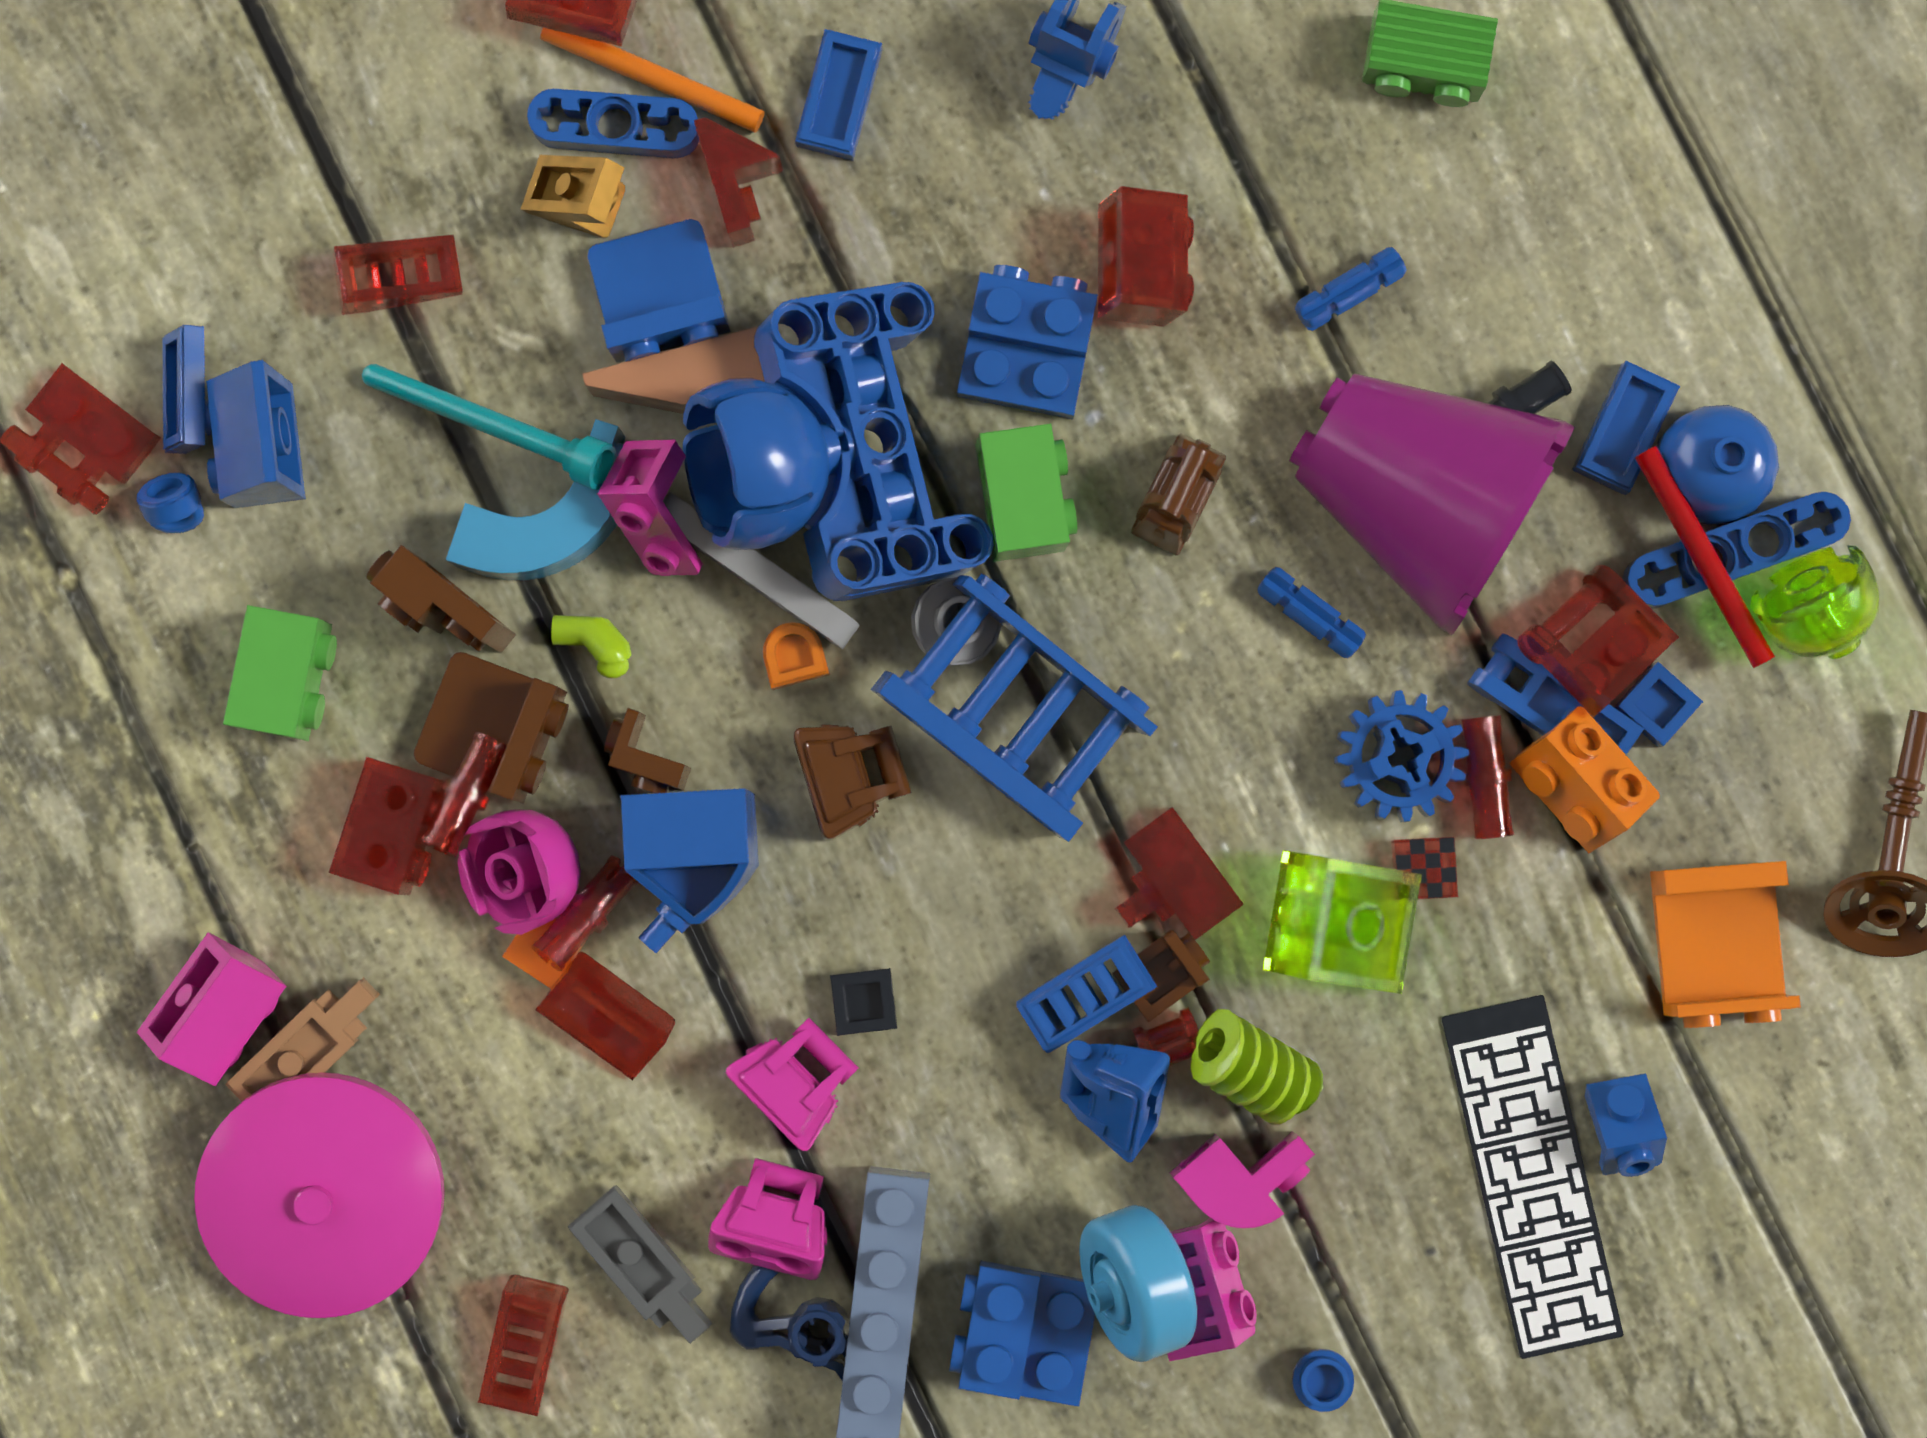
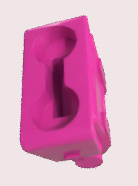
M810 1018L792 1034L794 1037L784 1045H782V1040L779 1042L777 1038L775 1040L770 1038L768 1042H764L765 1044L759 1043L746 1050L747 1054L731 1063L726 1068L727 1077L801 1151H808L812 1147L825 1123L829 1124L833 1115L831 1113H834V1109L838 1107L836 1105L838 1100L834 1098L836 1095L831 1093L839 1083L843 1085L859 1069ZM802 1046L830 1073L821 1083L794 1057Z
M755 1158L748 1186L740 1185L732 1191L711 1224L708 1239L709 1251L716 1255L800 1278L816 1280L821 1273L824 1246L827 1245L824 1210L814 1205L815 1199L818 1200L824 1176ZM764 1185L801 1195L800 1200L763 1191Z

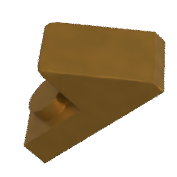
M539 155L520 210L597 237L607 238L611 233L625 193V185L620 181L625 167L604 157Z

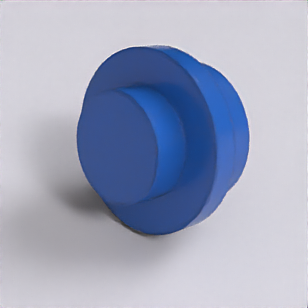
M1315 1349L1303 1355L1296 1363L1292 1374V1384L1297 1397L1305 1406L1315 1411L1329 1412L1340 1408L1350 1398L1354 1388V1375L1349 1363L1339 1353L1329 1349Z

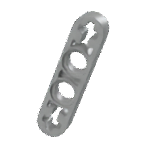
M669 492L663 502L692 547L838 648L844 649L860 626L859 623L756 550H732L715 544L712 541V533L702 526L695 508Z

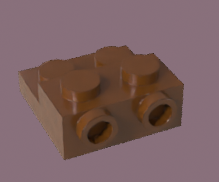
M400 545L395 553L390 550L383 553L374 562L366 575V579L370 581V584L384 594L377 604L406 627L408 625L417 633L424 626L439 634L446 628L466 645H471L479 652L485 645H488L501 653L516 636L513 631L432 565L403 545Z

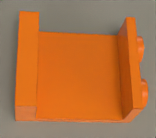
M1786 861L1650 872L1664 1016L1683 1017L1684 1028L1720 1026V1014L1743 1012L1744 1023L1782 1021L1781 1009L1801 1008L1800 996L1787 995L1785 990L1775 886L1789 885Z

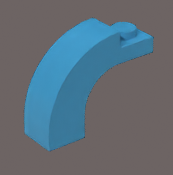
M595 419L590 436L614 445L617 458L624 445L626 436L618 426ZM573 482L569 491L558 503L546 511L531 516H505L465 503L446 561L457 568L494 579L531 580L543 578L564 571L584 560L609 537L617 524L598 496L599 490H593L576 482Z

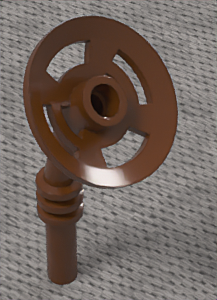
M1910 710L1896 777H1891L1888 781L1893 790L1886 791L1885 795L1891 801L1888 804H1883L1882 809L1888 816L1878 870L1862 872L1842 880L1831 889L1824 902L1823 916L1830 933L1847 947L1868 955L1904 957L1927 950V925L1922 928L1918 925L1926 913L1927 880L1903 872L1912 819L1919 818L1920 811L1915 809V805H1920L1923 801L1918 792L1925 791L1926 787L1920 780L1927 752V712ZM1904 883H1908V884H1910V885H1913L1914 887H1911V888H1910V887H1908L1907 885H1905ZM1855 888L1850 896L1849 909L1841 911L1840 903L1842 898L1849 890ZM1869 893V902L1860 904L1861 897ZM1907 902H1915L1916 907L1911 913L1907 914ZM1864 921H1867L1882 929L1897 928L1898 935H1878L1866 932L1858 927Z

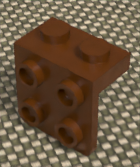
M465 652L455 653L448 663L414 749V758L421 765L479 786L509 800L524 804L527 794H535L543 778L547 762L541 758L550 736L553 738L558 736L565 722L569 704L564 703L567 691L556 685L535 677L534 679Z

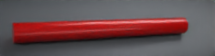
M1657 446L1634 457L1752 667L1755 668L1774 658L1775 655L1687 499L1679 489Z

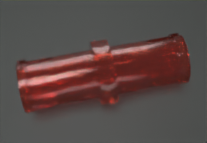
M1501 715L1461 719L1466 749H1469V756L1466 758L1468 773H1465L1464 786L1470 787L1474 815V838L1490 839L1513 836L1514 829L1512 827L1508 798V781H1513L1512 770L1510 768L1506 769Z
M480 732L474 733L473 740L453 779H445L441 787V791L445 795L425 834L420 838L423 844L430 847L434 845V850L456 858L458 849L477 811H485L490 801L486 794L495 778L507 747L503 743H500L499 746L496 745L498 740Z
M611 855L607 859L606 864L579 894L575 893L565 911L531 945L534 952L546 963L550 959L553 961L550 965L554 969L562 971L565 968V964L593 932L601 933L608 925L606 917L633 886L639 883L624 870V865L622 867L619 866L621 859Z

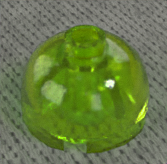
M1847 545L1850 555L1837 556L1832 547L1814 551L1794 560L1770 576L1771 583L1778 586L1768 592L1764 598H1762L1757 589L1752 596L1750 608L1761 628L1779 648L1793 656L1809 658L1828 656L1830 659H1838L1849 655L1860 646L1861 638L1867 634L1879 614L1880 588L1872 567L1858 547Z

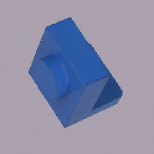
M1646 1073L1586 1084L1584 1096L1601 1146L1599 1165L1602 1174L1620 1173L1622 1176L1633 1177L1645 1174L1655 1166L1660 1165L1663 1160L1667 1135Z

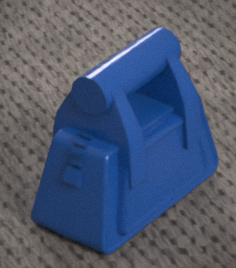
M1081 1040L1072 1041L1068 1044L1060 1098L1064 1103L1068 1104L1075 1117L1094 1132L1121 1158L1127 1162H1133L1158 1127L1170 1057L1164 1052L1119 1044H1087Z

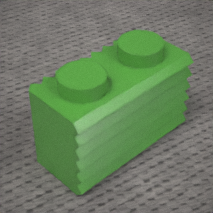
M1379 0L1373 13L1362 82L1365 84H1375L1374 90L1376 92L1391 97H1405L1412 91L1433 94L1434 102L1449 107H1464L1469 104V101L1478 102L1488 83L1498 19L1392 0Z

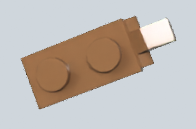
M364 977L340 999L328 989L319 999L317 997L314 998L225 1085L243 1101L254 1092L275 1081L306 1073H325L358 1041L357 1037L367 1029L357 1016L380 993Z

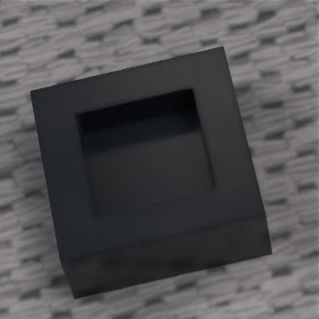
M891 968L830 975L837 1036L898 1028Z

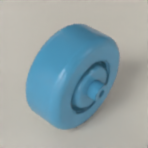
M1139 1205L1127 1206L1089 1221L1084 1227L1080 1238L1081 1272L1089 1302L1099 1324L1111 1343L1122 1355L1136 1362H1146L1186 1346L1191 1341L1197 1324L1195 1291L1184 1256L1164 1222L1154 1212Z

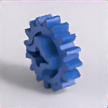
M1402 690L1392 693L1390 706L1388 707L1385 706L1378 696L1369 699L1368 706L1371 715L1367 716L1358 710L1353 711L1348 717L1357 729L1355 732L1341 731L1337 736L1341 743L1349 746L1348 753L1334 758V764L1349 766L1351 773L1340 782L1341 787L1348 788L1357 785L1361 792L1356 797L1354 804L1359 808L1368 804L1371 800L1377 803L1375 818L1380 820L1387 817L1391 808H1396L1400 823L1411 821L1414 806L1418 808L1424 817L1435 814L1431 799L1435 797L1445 803L1451 802L1455 797L1446 786L1448 781L1461 782L1466 777L1464 772L1454 767L1455 760L1469 756V749L1454 747L1452 741L1453 738L1463 731L1462 726L1455 725L1446 728L1442 721L1449 709L1443 705L1432 712L1427 711V695L1423 693L1417 695L1411 705L1406 704ZM1396 717L1414 719L1427 727L1429 732L1421 735L1404 729L1401 720H1397ZM1373 728L1377 744L1372 758L1362 763L1363 744L1366 736ZM1393 741L1396 742L1399 748L1410 746L1413 750L1414 757L1407 761L1409 772L1406 771L1403 765L1395 767L1390 765L1388 756L1395 752ZM1439 751V769L1436 777L1429 785L1430 780L1426 769L1431 755ZM1381 778L1398 784L1401 792L1405 793L1406 797L1389 795L1378 789L1372 782Z

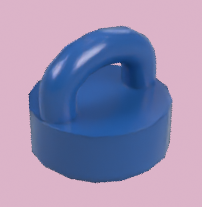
M183 473L160 475L144 484L137 494V503L143 518L156 530L165 533H184L195 529L203 521L204 510L201 504V496L195 480L190 475Z

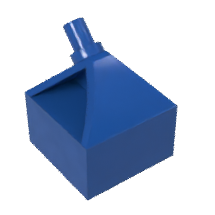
M743 788L621 795L624 870L662 901L656 908L659 915L638 937L647 947L657 953L677 930L684 933L691 924H702L722 910L736 897L758 868L755 794Z

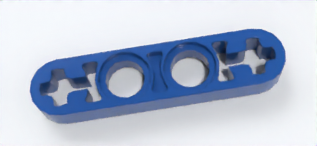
M1824 491L1807 495L1705 533L1711 544L1720 551L1723 557V565L1733 581L1834 544L1842 539L1849 530L1851 516L1849 508L1843 499L1836 494ZM1813 505H1815L1819 513L1829 511L1833 522L1825 526L1827 536H1824L1820 528H1813L1794 536L1791 525L1811 517L1814 514ZM1784 513L1789 515V522L1783 516ZM1764 524L1775 530L1778 535L1779 545L1774 555L1763 557L1753 552L1748 541L1749 532L1753 526ZM1795 540L1800 544L1799 548L1795 547ZM1682 541L1646 553L1635 559L1624 570L1621 581L1623 592L1627 599L1637 607L1645 609L1658 608L1708 590L1700 573L1694 568L1692 559ZM1676 553L1681 576L1658 586L1659 596L1655 597L1652 589L1641 590L1637 580L1645 575L1644 565H1648L1652 573H1659L1677 565L1670 554ZM1682 577L1689 585L1688 588L1682 587Z

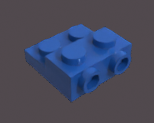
M995 265L993 274L980 272L957 397L1074 419L1098 295L1087 293L1088 284L1072 277L1055 276L1052 279V284L1046 285L1028 281V271L1010 265Z
M980 1260L978 1276L966 1274L960 1311L971 1312L967 1336L955 1334L949 1372L960 1373L959 1389L1018 1400L1020 1396L1079 1407L1095 1313L1089 1302L1083 1279Z

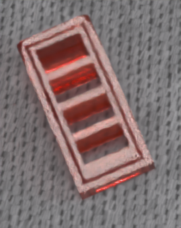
M454 234L334 246L333 263L342 315L372 312L458 296L463 293ZM437 254L441 281L430 282L426 255ZM413 258L417 284L406 285L402 260ZM389 262L393 286L382 287L378 264ZM365 267L368 289L357 290L354 268Z
M511 1275L501 1297L478 1403L538 1416L569 1292L566 1286L521 1275ZM514 1325L543 1332V1338L539 1339L510 1332V1327ZM508 1350L537 1357V1364L503 1356L504 1351ZM502 1373L532 1380L531 1389L497 1381L498 1375Z

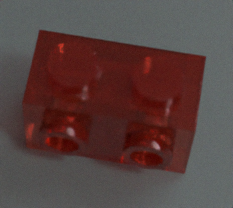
M1121 186L1098 204V319L1164 327L1188 311L1194 293V280L1192 275L1188 273V249L1191 246L1194 235L1193 219L1188 216V195Z
M366 757L329 873L397 895H410L413 885L421 887L431 863L432 854L425 851L432 828H441L450 804V795L444 793L447 781Z

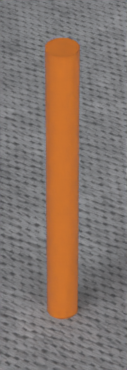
M548 18L543 25L540 35L542 41L673 98L681 99L696 108L754 133L758 131L765 112L759 108L552 18Z

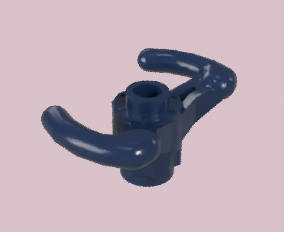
M753 1265L740 1284L732 1305L731 1337L746 1350L780 1346L790 1351L795 1358H801L812 1363L814 1367L823 1366L835 1371L843 1382L845 1362L837 1357L843 1354L846 1358L850 1321L845 1309L833 1299L816 1297L803 1302L794 1314L759 1319L755 1314V1306L770 1280L780 1272ZM817 1318L829 1322L828 1332L830 1335L825 1338L815 1337L810 1332L809 1322L814 1325ZM788 1329V1335L782 1332L774 1333V1330Z

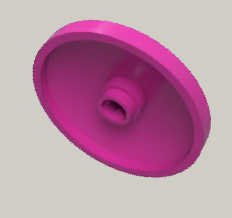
M306 1073L275 1081L259 1089L236 1106L222 1121L203 1152L195 1182L194 1200L196 1219L203 1243L215 1265L232 1285L255 1302L272 1310L298 1317L330 1318L367 1309L392 1295L411 1278L424 1261L437 1235L444 1209L445 1190L441 1161L436 1147L422 1122L401 1100L385 1089L357 1077L338 1073Z

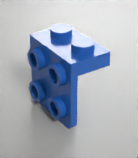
M688 219L599 243L589 249L588 261L605 324L601 325L607 349L616 363L635 360L660 353L662 350L680 345L694 344L731 332L704 230L697 220Z

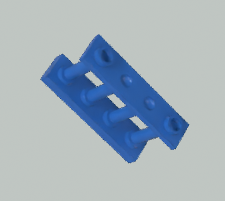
M982 573L976 581L970 576L959 575L952 585L969 598L966 604L912 673L906 670L899 678L894 673L885 670L870 690L1053 834L1069 842L1083 824L1082 821L1070 813V810L1076 804L1072 798L1128 726L1136 732L1151 736L1158 726L1144 716L1150 707L1138 696L1123 686H1120L1115 693L1004 603L1010 595L996 582ZM989 614L1015 634L1016 637L959 710L953 707L949 714L946 715L929 701L935 693L931 687ZM1036 651L1063 674L1007 747L1000 744L997 750L993 752L976 738L982 731L979 723ZM1083 689L1105 706L1109 712L1055 782L1051 784L1047 781L1042 789H1040L1023 776L1029 768V765L1025 762L1080 690Z

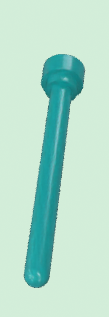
M370 364L362 371V380L367 386L562 464L563 470L569 473L572 481L593 490L601 488L616 460L614 445L595 437L586 436L583 439L574 438L572 441H569L380 365Z

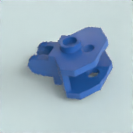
M1054 0L1049 12L1043 11L1028 43L1036 48L1031 63L1041 67L1032 88L1034 93L1030 94L1031 100L1028 101L1031 105L1029 109H1032L1034 114L1038 116V119L1051 118L1052 120L1055 115L1056 117L1060 116V113H1064L1065 108L1069 107L1068 101H1072L1078 85L1085 88L1093 83L1096 76L1103 80L1107 77L1119 50V46L1113 43L1121 27L1127 6L1118 2H1114V4L1109 3L1093 32L1072 22L1080 0Z

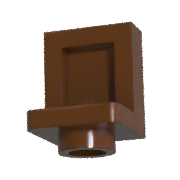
M628 708L624 720L615 718L609 729L604 746V752L612 754L608 765L634 774L631 784L633 787L654 794L667 793L669 786L684 791L691 771L690 767L636 749L646 715Z
M1169 930L1137 954L1157 987L1133 1003L1146 1021L1150 1022L1197 986L1201 987L1210 980L1202 969L1210 963V960L1189 933L1180 939L1173 930ZM1119 970L1113 971V976L1124 991L1130 989Z

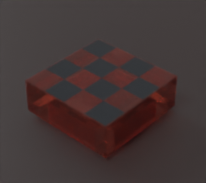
M1455 837L1391 840L1395 900L1458 897Z

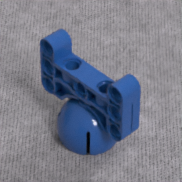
M899 282L791 299L783 302L757 327L754 335V347L759 356L765 382L753 378L728 379L704 387L689 398L683 415V424L688 430L717 423V425L688 433L682 444L683 452L686 456L684 459L685 472L692 501L702 526L712 533V541L715 544L732 550L760 549L785 541L804 526L807 528L803 536L812 568L813 582L817 590L824 597L833 601H846L936 583L945 578L958 577L981 565L989 558L994 546L993 534L989 526L981 518L972 514H959L938 519L933 517L892 351L906 347L932 323L935 314L934 303L930 294L922 286L913 282ZM890 306L900 309L905 314L908 320V327L902 326L894 320ZM835 315H840L851 323L854 336L843 333L837 327ZM778 324L789 326L795 331L798 337V345H792L781 337ZM864 430L872 431L880 438L883 447L882 453L872 450L867 445ZM950 535L958 537L963 542L966 548L965 559L958 557L952 551L949 541ZM895 545L904 548L909 553L912 560L911 570L905 569L897 563L894 556ZM838 556L848 558L854 564L857 573L856 581L846 579L840 573L837 562Z

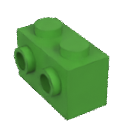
M1051 424L979 433L975 449L987 525L993 534V562L1064 552L1070 543L1069 535L1077 534L1078 528L1074 501L1072 498L1063 499L1060 476L1068 475L1067 453L1063 439L1054 440Z
M247 605L223 725L309 741L311 729L317 730L324 714L325 697L323 694H318L323 670L329 671L336 655L337 638L335 635H330L332 624L315 617Z

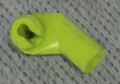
M553 616L551 628L553 645L585 646L598 661L597 671L603 677L619 678L627 673L629 669L628 659L632 655L630 644L611 621L606 618L591 616Z

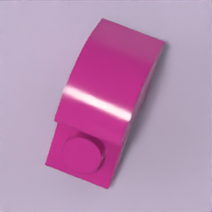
M1292 1131L1247 1170L1217 1134H1214L1169 1173L1199 1209L1211 1219L1230 1227L1255 1228L1271 1223L1284 1214L1268 1194L1277 1187L1282 1193H1285L1297 1185L1310 1172L1309 1167L1305 1163L1315 1154L1301 1137Z

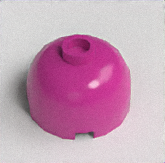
M514 809L491 815L469 827L465 834H471L468 847L459 851L457 863L461 886L471 907L479 916L489 913L495 921L501 923V925L494 927L495 929L505 934L522 935L552 921L565 911L578 889L581 869L578 851L570 835L558 821L534 810Z

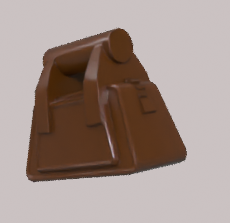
M1180 433L1173 445L1169 447L1136 514L1131 534L1178 556L1185 542H1188L1221 475L1226 455L1211 448V445L1200 439L1194 440Z
M822 724L821 727L798 728L794 732L795 748L820 833L824 840L832 841L856 826L860 828L867 820H871V817L874 818L875 813L879 812L877 810V807H879L876 804L877 802L886 798L893 800L912 793L892 726L870 731L867 735L856 736L857 732H854L853 727H839V725ZM874 749L883 785L871 787L861 753Z

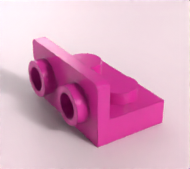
M1211 1218L1196 1226L1170 1231L1184 1256L1190 1272L1196 1297L1197 1324L1195 1333L1186 1346L1167 1353L1169 1362L1238 1347L1255 1334L1257 1313L1251 1294L1243 1288L1237 1267L1239 1263V1249L1234 1235L1226 1229L1225 1225Z

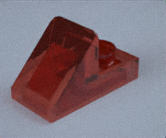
M706 117L694 120L733 247L753 242L755 237L750 223L761 220L751 185L739 188V185L781 173L783 167L780 156Z

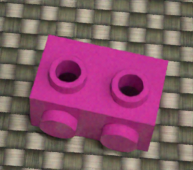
M208 932L140 1026L137 1034L158 1059L216 1086L227 1069L231 1068L238 1061L243 1047L262 1020L273 1012L278 998L286 988V985L262 960Z

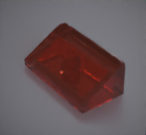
M582 951L578 952L535 1009L632 1081L666 1044L675 1025V1019L670 1014Z

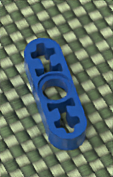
M547 89L532 99L527 112L529 126L536 138L543 145L553 149L682 158L692 153L701 139V126L695 110L687 102L676 98ZM554 106H562L566 117L584 119L582 108L589 107L586 116L589 135L581 136L583 130L578 122H561L558 132H551L546 121L541 120L542 116H551ZM621 109L631 116L630 129L620 138H607L599 132V120L608 110ZM648 112L647 118L650 125L660 126L668 125L671 116L678 115L682 125L689 129L688 131L678 132L676 141L669 142L663 130L646 128L648 140L642 141L640 138L643 132V123L640 113Z

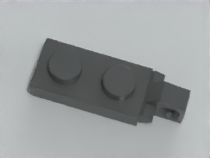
M617 1185L613 1186L568 1226L573 1235L645 1320L650 1318L659 1328L670 1320L689 1344L695 1341L712 1325L709 1318L693 1300L702 1292V1289L693 1280L695 1278L694 1275Z

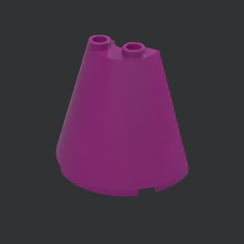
M1353 374L1348 383L1337 377L1319 407L1320 410L1328 415L1318 433L1315 435L1306 430L1289 459V462L1299 467L1295 478L1441 630L1452 636L1465 618L1471 602L1480 594L1552 472L1554 468L1552 467L1553 463L1568 443L1575 426L1559 419L1364 375Z

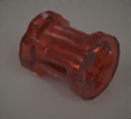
M1189 1007L1180 1010L1179 1017L1147 1030L1138 1026L1133 1028L1132 1032L1138 1048L1166 1053L1170 1057V1067L1192 1058L1199 1029Z

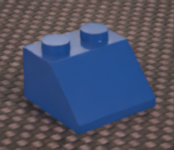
M263 360L246 363L206 381L208 399H205V432L213 437L215 458H209L207 462V474L212 492L219 494L221 501L234 508L306 499L293 384Z

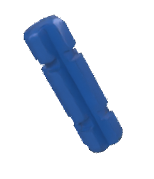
M1387 247L1372 256V259L1369 260L1370 264L1367 265L1365 262H1362L1323 285L1324 288L1321 289V293L1313 291L1300 299L1295 306V310L1302 324L1309 331L1315 330L1329 322L1330 318H1332L1331 314L1335 313L1339 316L1376 294L1381 284L1387 287L1401 279L1407 269L1400 254L1393 247Z
M1274 567L1259 584L1258 594L1273 606L1277 603L1283 606L1284 610L1282 612L1317 639L1321 640L1324 637L1330 641L1328 647L1341 657H1351L1365 640V631L1349 619L1346 622L1338 618L1341 615L1339 611L1304 585L1298 588L1293 584L1295 579L1281 568Z

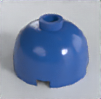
M1731 405L1699 407L1679 417L1664 432L1657 443L1658 450L1698 521L1708 525H1727L1754 512L1772 491L1779 470L1777 445L1767 426L1749 411Z

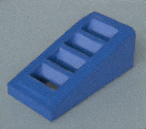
M1124 934L1019 999L1016 1002V1006L1042 1049L1046 1053H1050L1149 993L1157 985ZM1110 958L1130 988L1123 993L1104 964ZM1087 972L1091 973L1108 1002L1101 1003L1084 974ZM1069 985L1084 1009L1086 1015L1083 1017L1079 1015L1064 991L1063 987Z

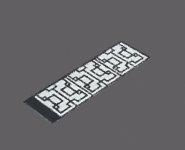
M1538 995L1443 1016L1442 1024L1520 1358H1530L1622 1337L1624 1335L1544 996Z

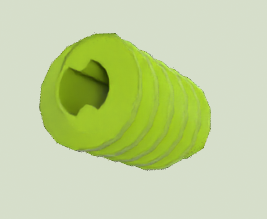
M1218 1009L1205 1020L1199 1029L1190 1069L1193 1079L1201 1085L1210 1086L1217 1094L1227 1096L1234 1104L1243 1106L1253 1115H1260L1263 1120L1271 1125L1285 1123L1292 1119L1295 1114L1308 1110L1318 1099L1323 1089V1073L1319 1064L1305 1057L1292 1047H1288L1262 1029L1255 1027L1247 1020L1238 1017L1228 1009Z

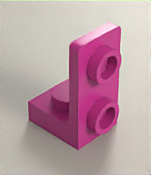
M676 440L626 441L598 492V496L614 518L615 523L622 530L640 557L643 565L653 575H698L703 565L663 502L686 457Z

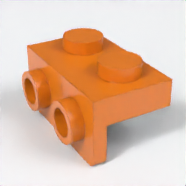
M1582 706L1572 710L1552 730L1524 748L1509 762L1523 779L1526 787L1543 801L1563 824L1566 832L1578 841L1588 854L1627 831L1660 797L1658 790Z

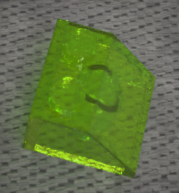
M1283 850L1263 970L1310 981L1402 994L1422 874Z

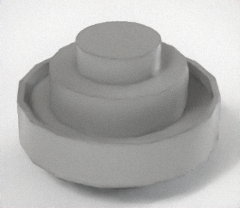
M958 577L945 578L928 586L916 600L911 615L912 634L919 648L925 654H927L969 600L966 595L952 585ZM988 614L949 666L971 664L985 657L997 643L1002 624Z

